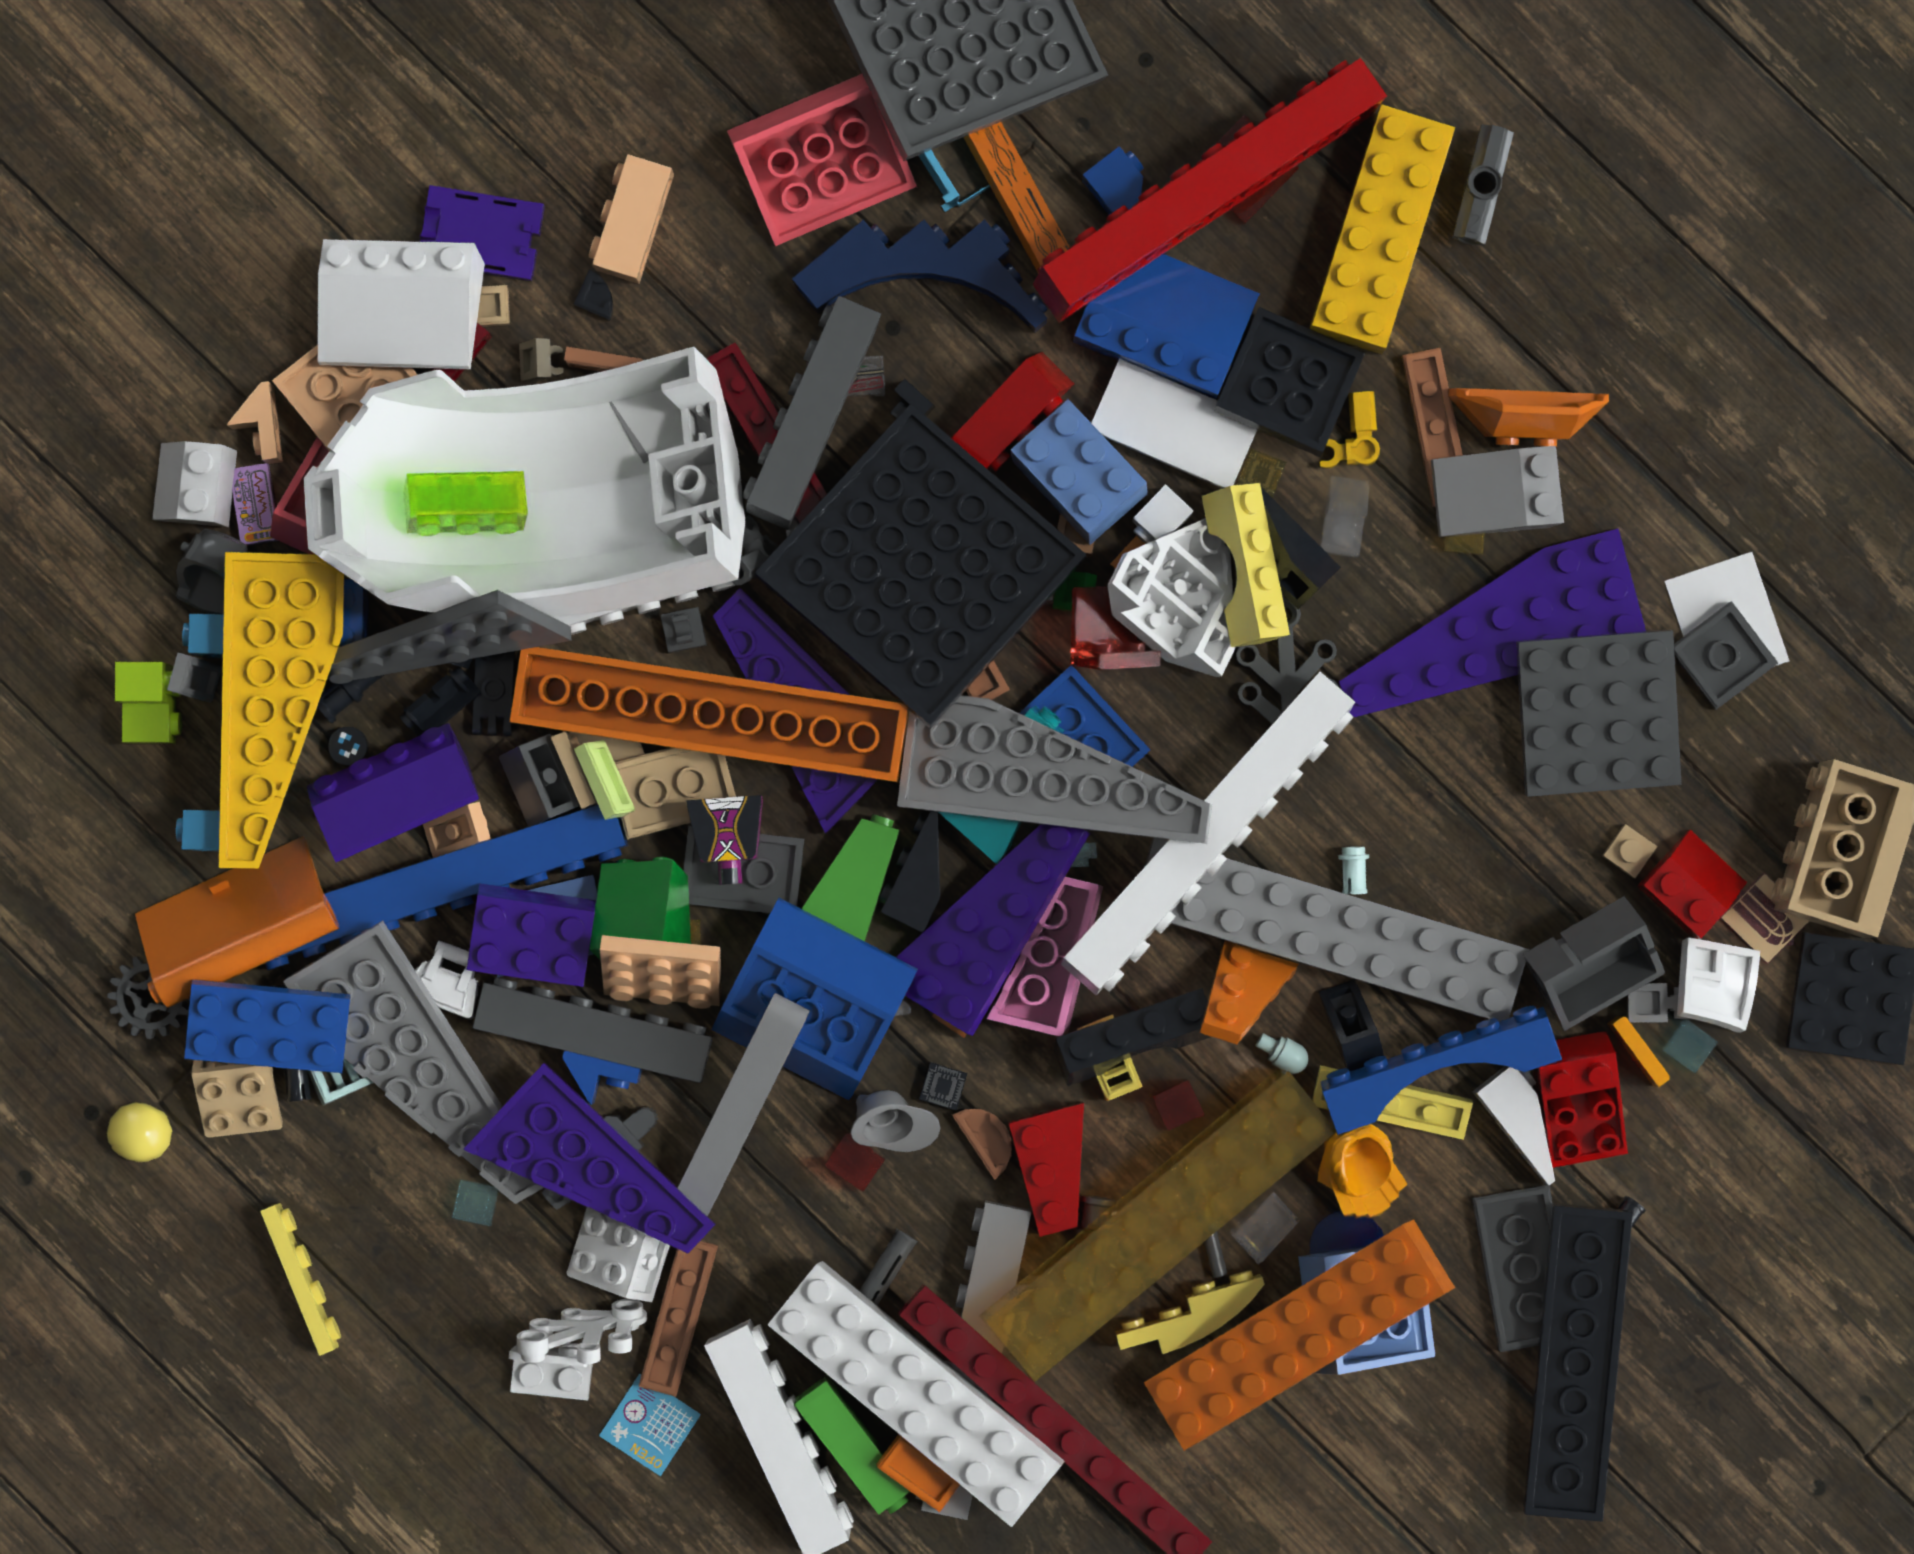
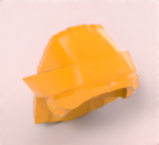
M1368 1124L1341 1134L1336 1132L1324 1141V1154L1318 1172V1181L1333 1189L1344 1217L1354 1216L1356 1219L1364 1216L1367 1218L1379 1216L1390 1208L1391 1203L1399 1197V1192L1408 1185L1393 1162L1392 1145L1388 1136L1376 1126Z

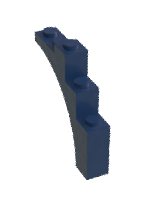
M863 219L792 278L793 285L818 314L825 309L827 304L832 305L835 303L838 296H847L870 285L899 279H933L959 284L989 296L1012 311L1034 333L1047 323V317L1044 313L1048 309L1034 292L1029 296L1019 285L1023 281L1022 277L1010 263H1007L1005 266L1001 264V261L1009 255V248L1006 245L1010 242L1008 236L996 223L991 227L985 219L949 249L946 244L950 240L936 223L930 227L925 220L921 221L888 249L885 245L889 242V239L876 224L869 227Z

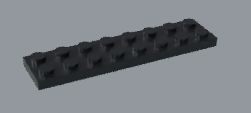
M1553 1203L1523 1507L1525 1515L1603 1522L1633 1212L1631 1210Z

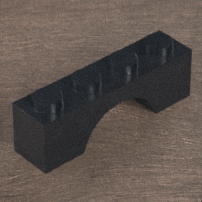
M1203 988L1057 1037L1055 1039L1054 1054L1066 1085L1070 1086L1102 1075L1121 1061L1149 1050L1163 1047L1178 1049L1212 1037L1200 1033L1208 1002Z

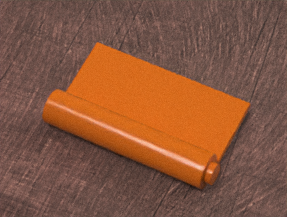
M304 836L265 853L259 869L233 868L135 913L152 981L147 983L148 989L156 1004L163 1002L167 1008L190 998L192 979L225 982L339 929L336 915L322 891L309 846Z

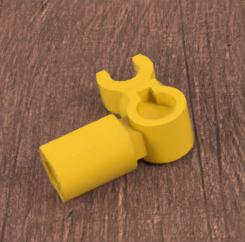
M1374 391L1348 394L1351 433H1356L1357 438L1345 439V444H1338L1335 440L1328 439L1325 447L1333 449L1334 457L1329 461H1320L1321 468H1333L1340 461H1347V465L1360 464L1363 466L1372 465L1377 461L1380 447L1377 440L1372 437V432L1377 431Z

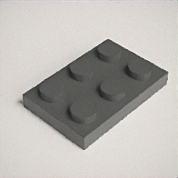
M688 826L683 871L688 875L689 904L771 913L778 898H781L797 906L805 839L760 834L757 859L741 860L742 883L719 885L717 862L701 863L692 826Z

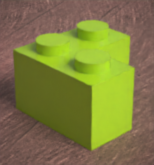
M115 662V701L122 703L123 743L176 744V735H181L182 716L181 712H176V697H181L182 694L167 690L174 666L164 662Z

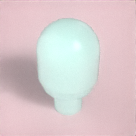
M1262 1033L1255 1045L1269 1054L1268 1060L1272 1062V1065L1287 1073H1299L1308 1064L1309 1058L1306 1049L1287 1037L1280 1036L1275 1040Z

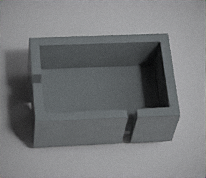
M1625 896L1560 933L1561 939L1556 941L1552 937L1523 954L1543 1003L1564 1031L1665 974L1646 923Z

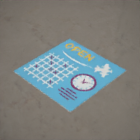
M639 1374L599 1436L661 1477L701 1414L674 1396L639 1387L642 1376Z

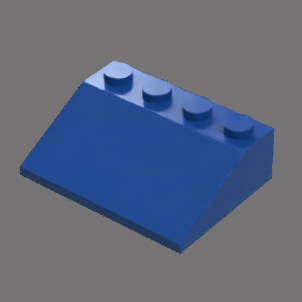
M1163 254L1088 303L1074 335L1073 342L1117 361L1119 358L1216 400L1260 293Z

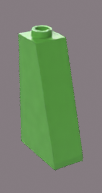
M872 814L870 821L861 819L802 909L866 941L900 832L898 829L892 828L894 820Z
M825 1375L796 1397L794 1406L878 1515L886 1509L889 1514H892L909 1501L905 1495L910 1491L877 1468L876 1463L885 1451L829 1375Z

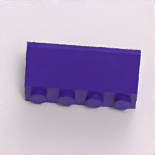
M449 723L440 727L430 728L418 737L404 743L394 744L382 753L368 759L358 760L348 768L332 775H324L314 783L307 785L312 809L335 862H339L479 800L467 757Z

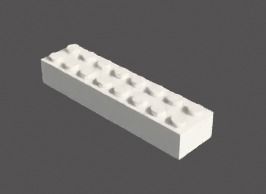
M823 1261L813 1267L768 1323L769 1327L1011 1527L1065 1462Z

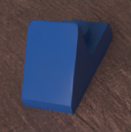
M565 1050L562 1057L590 1105L595 1103L601 1075L607 1077L606 1084L624 1089H629L630 1082L637 1084L640 1081L642 1073L640 1068Z

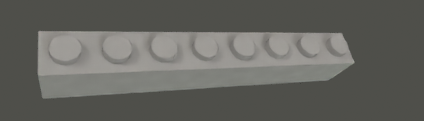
M985 1200L984 1208L976 1207L971 1230L978 1232L976 1247L968 1246L963 1269L971 1270L968 1285L960 1284L955 1307L963 1308L961 1318L1002 1353L1031 1210ZM944 1361L990 1400L993 1399L952 1362ZM960 1485L940 1512L922 1501L921 1510L968 1520L972 1494Z

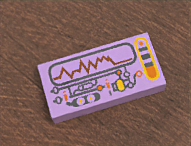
M264 463L235 468L232 492L240 541L247 546L278 541L270 537L272 516L276 504L269 464Z

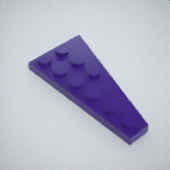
M1040 824L896 957L918 969L905 996L966 1034L973 1036L1090 833L1084 829Z
M546 1063L540 1066L463 1149L686 1253H690L716 1225Z

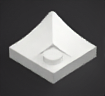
M1690 937L1682 940L1677 1016L1715 1024L1738 1033L1746 1031L1756 990L1760 951Z

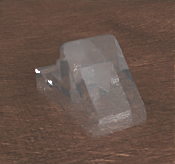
M1337 476L1330 477L1320 545L1327 554L1353 558L1359 557L1364 519L1368 513L1369 481Z

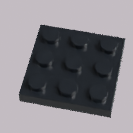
M1259 307L1213 411L1321 457L1365 353Z
M1802 932L1786 1047L1904 1065L1914 999V949Z

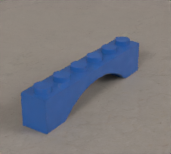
M1527 1006L1513 1013L1514 1017L1498 1021L1497 1018L1488 1019L1478 1023L1475 1030L1463 1034L1460 1031L1446 1033L1438 1038L1439 1042L1424 1047L1422 1043L1413 1044L1401 1050V1055L1389 1059L1386 1056H1378L1366 1061L1364 1067L1350 1072L1348 1068L1331 1072L1326 1076V1080L1321 1081V1086L1337 1134L1376 1122L1385 1106L1402 1089L1418 1078L1440 1068L1462 1063H1490L1527 1072L1562 1060L1544 1007L1536 1009L1535 1006Z

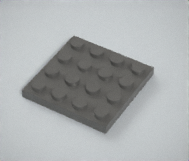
M1673 630L1516 641L1526 796L1682 785Z

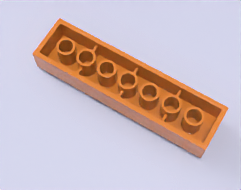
M1411 1220L1145 1381L1144 1384L1185 1451L1455 1289V1286L1415 1220Z

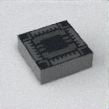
M930 1062L919 1100L957 1110L968 1073Z

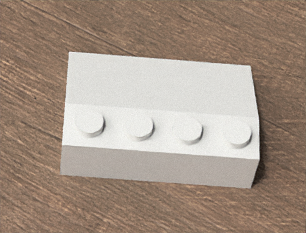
M323 239L318 271L319 365L471 369L485 266L475 243Z

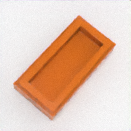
M900 1434L896 1436L876 1463L877 1468L938 1512L943 1509L960 1486L958 1482Z

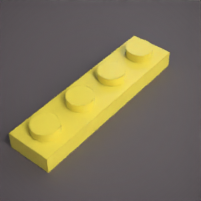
M1320 1065L1311 1101L1312 1106L1328 1109L1322 1092L1321 1081L1326 1080L1328 1074L1339 1069ZM1408 1085L1385 1106L1377 1121L1464 1140L1473 1101L1465 1097Z
M281 1203L261 1210L260 1212L319 1356L335 1350L339 1347L337 1339L341 1338L340 1330L333 1316L327 1318L322 1303L326 1302V1296L318 1280L313 1282L307 1269V1267L312 1266L311 1259L303 1244L298 1246L292 1231L297 1230V1226L289 1208L283 1210Z

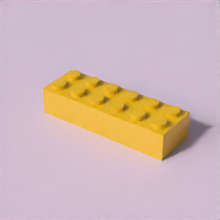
M1381 104L1376 114L1309 329L1334 340L1381 355L1383 354L1392 332L1455 127Z

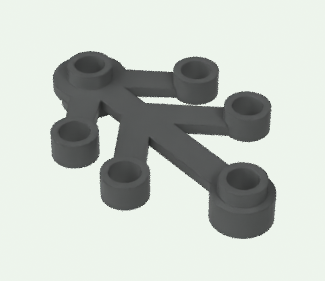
M1283 598L1284 607L1291 612V618L1287 621L1290 635L1278 638L1279 672L1259 655V650L1255 645L1240 646L1235 654L1239 665L1250 667L1281 695L1280 711L1261 695V689L1256 683L1246 682L1238 689L1239 701L1246 706H1252L1271 724L1297 698L1296 694L1324 663L1331 662L1337 653L1336 646L1332 641L1320 640L1314 645L1312 655L1295 672L1293 627L1298 623L1301 612L1300 608L1297 609L1287 598ZM1326 644L1331 648L1332 654L1329 658L1323 659L1318 655L1317 651L1320 645ZM1249 648L1253 650L1255 657L1252 662L1247 663L1241 659L1240 653L1243 649ZM1328 678L1338 687V684L1333 679ZM1245 687H1253L1256 690L1257 696L1255 700L1247 701L1243 698L1242 692Z

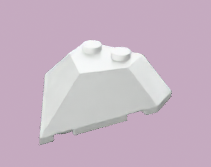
M1206 518L1124 553L1108 583V592L1112 616L1165 661L1214 677H1220L1223 675L1236 648L1231 647L1224 609L1233 598L1230 549L1228 546H1225V542L1219 537L1209 534Z

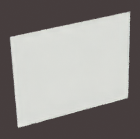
M1752 552L1664 581L1683 637L1732 601L1778 661L1777 665L1789 661Z

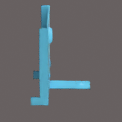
M932 150L918 155L943 194V199L946 203L941 205L944 212H947L956 205L960 207L990 188V185H987L959 203V193Z

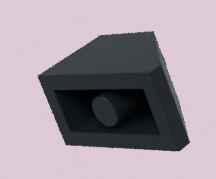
M1354 979L1319 991L1337 1048L1349 1072L1364 1067V1063L1369 1059L1384 1056L1378 1030L1356 980Z

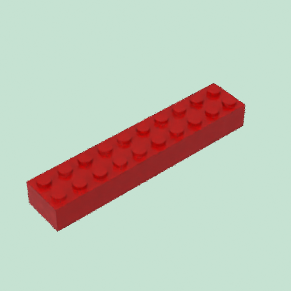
M1359 58L1350 65L1347 60L1339 63L1327 73L1328 77L1320 85L1316 81H1312L1296 93L1297 97L1288 106L1282 101L1264 114L1266 118L1258 123L1256 127L1253 122L1243 126L1233 134L1234 139L1226 147H1223L1221 143L1216 144L1201 156L1203 159L1194 168L1189 163L1184 165L1170 176L1171 180L1162 189L1157 184L1152 186L1138 197L1140 201L1133 205L1130 210H1128L1126 205L1120 207L1106 218L1108 222L1098 231L1092 226L1074 239L1076 243L1066 252L1060 247L1042 260L1044 264L1037 269L1039 274L1033 286L1056 320L1060 323L1369 119L1387 95L1363 60Z

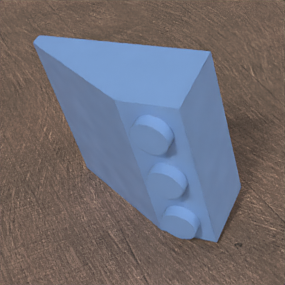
M1365 1247L1299 1256L1302 1285ZM1429 1304L1315 1373L1340 1375L1435 1357Z

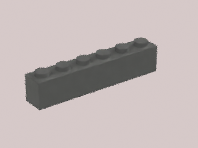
M838 296L834 307L826 305L818 326L824 328L819 341L811 339L803 360L809 362L804 375L796 373L788 394L794 397L789 409L781 407L773 425V429L778 431L773 444L766 441L757 463L763 465L758 479L753 476L750 477L742 498L748 500L745 512L789 530L878 328L881 313L841 296Z
M495 977L493 984L483 983L473 1029L699 1083L703 1082L714 1037L705 1035L707 1027L684 1022L683 1028L680 1029L668 1026L669 1018L646 1013L645 1020L630 1017L631 1009L608 1004L607 1011L593 1008V1000L571 995L569 1002L555 999L556 991L537 986L532 987L531 993L516 989L518 982Z

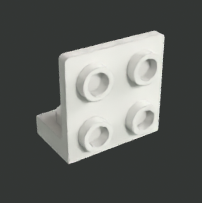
M587 1207L569 1263L567 1276L624 1298L652 1302L670 1245Z
M566 1343L559 1346V1349L550 1348L545 1354V1359L539 1362L523 1361L521 1355L517 1352L516 1344L509 1351V1359L514 1360L510 1392L588 1401L593 1364H582L577 1361V1343Z

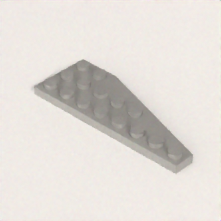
M383 920L288 976L283 981L289 989L350 994L344 1058L354 1066L353 1070L363 1078H369L385 1092V1096L430 1134L434 1132L449 1145L448 1149L458 1157L463 1156L481 1171L479 1174L513 1203L516 1204L544 1188L525 1177L463 1150L503 1106Z

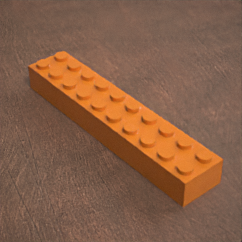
M534 647L520 651L510 722L899 783L909 710L903 703Z

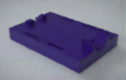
M430 185L425 206L423 229L419 236L420 242L475 243L485 265L505 268V271L484 268L483 274L532 282L537 250L530 248L532 235L540 236L545 205ZM457 196L468 197V198H474V199H478V201H477V200L464 199V198H458ZM495 202L504 203V204H510V205H516V207L507 206V205H501V204H495Z

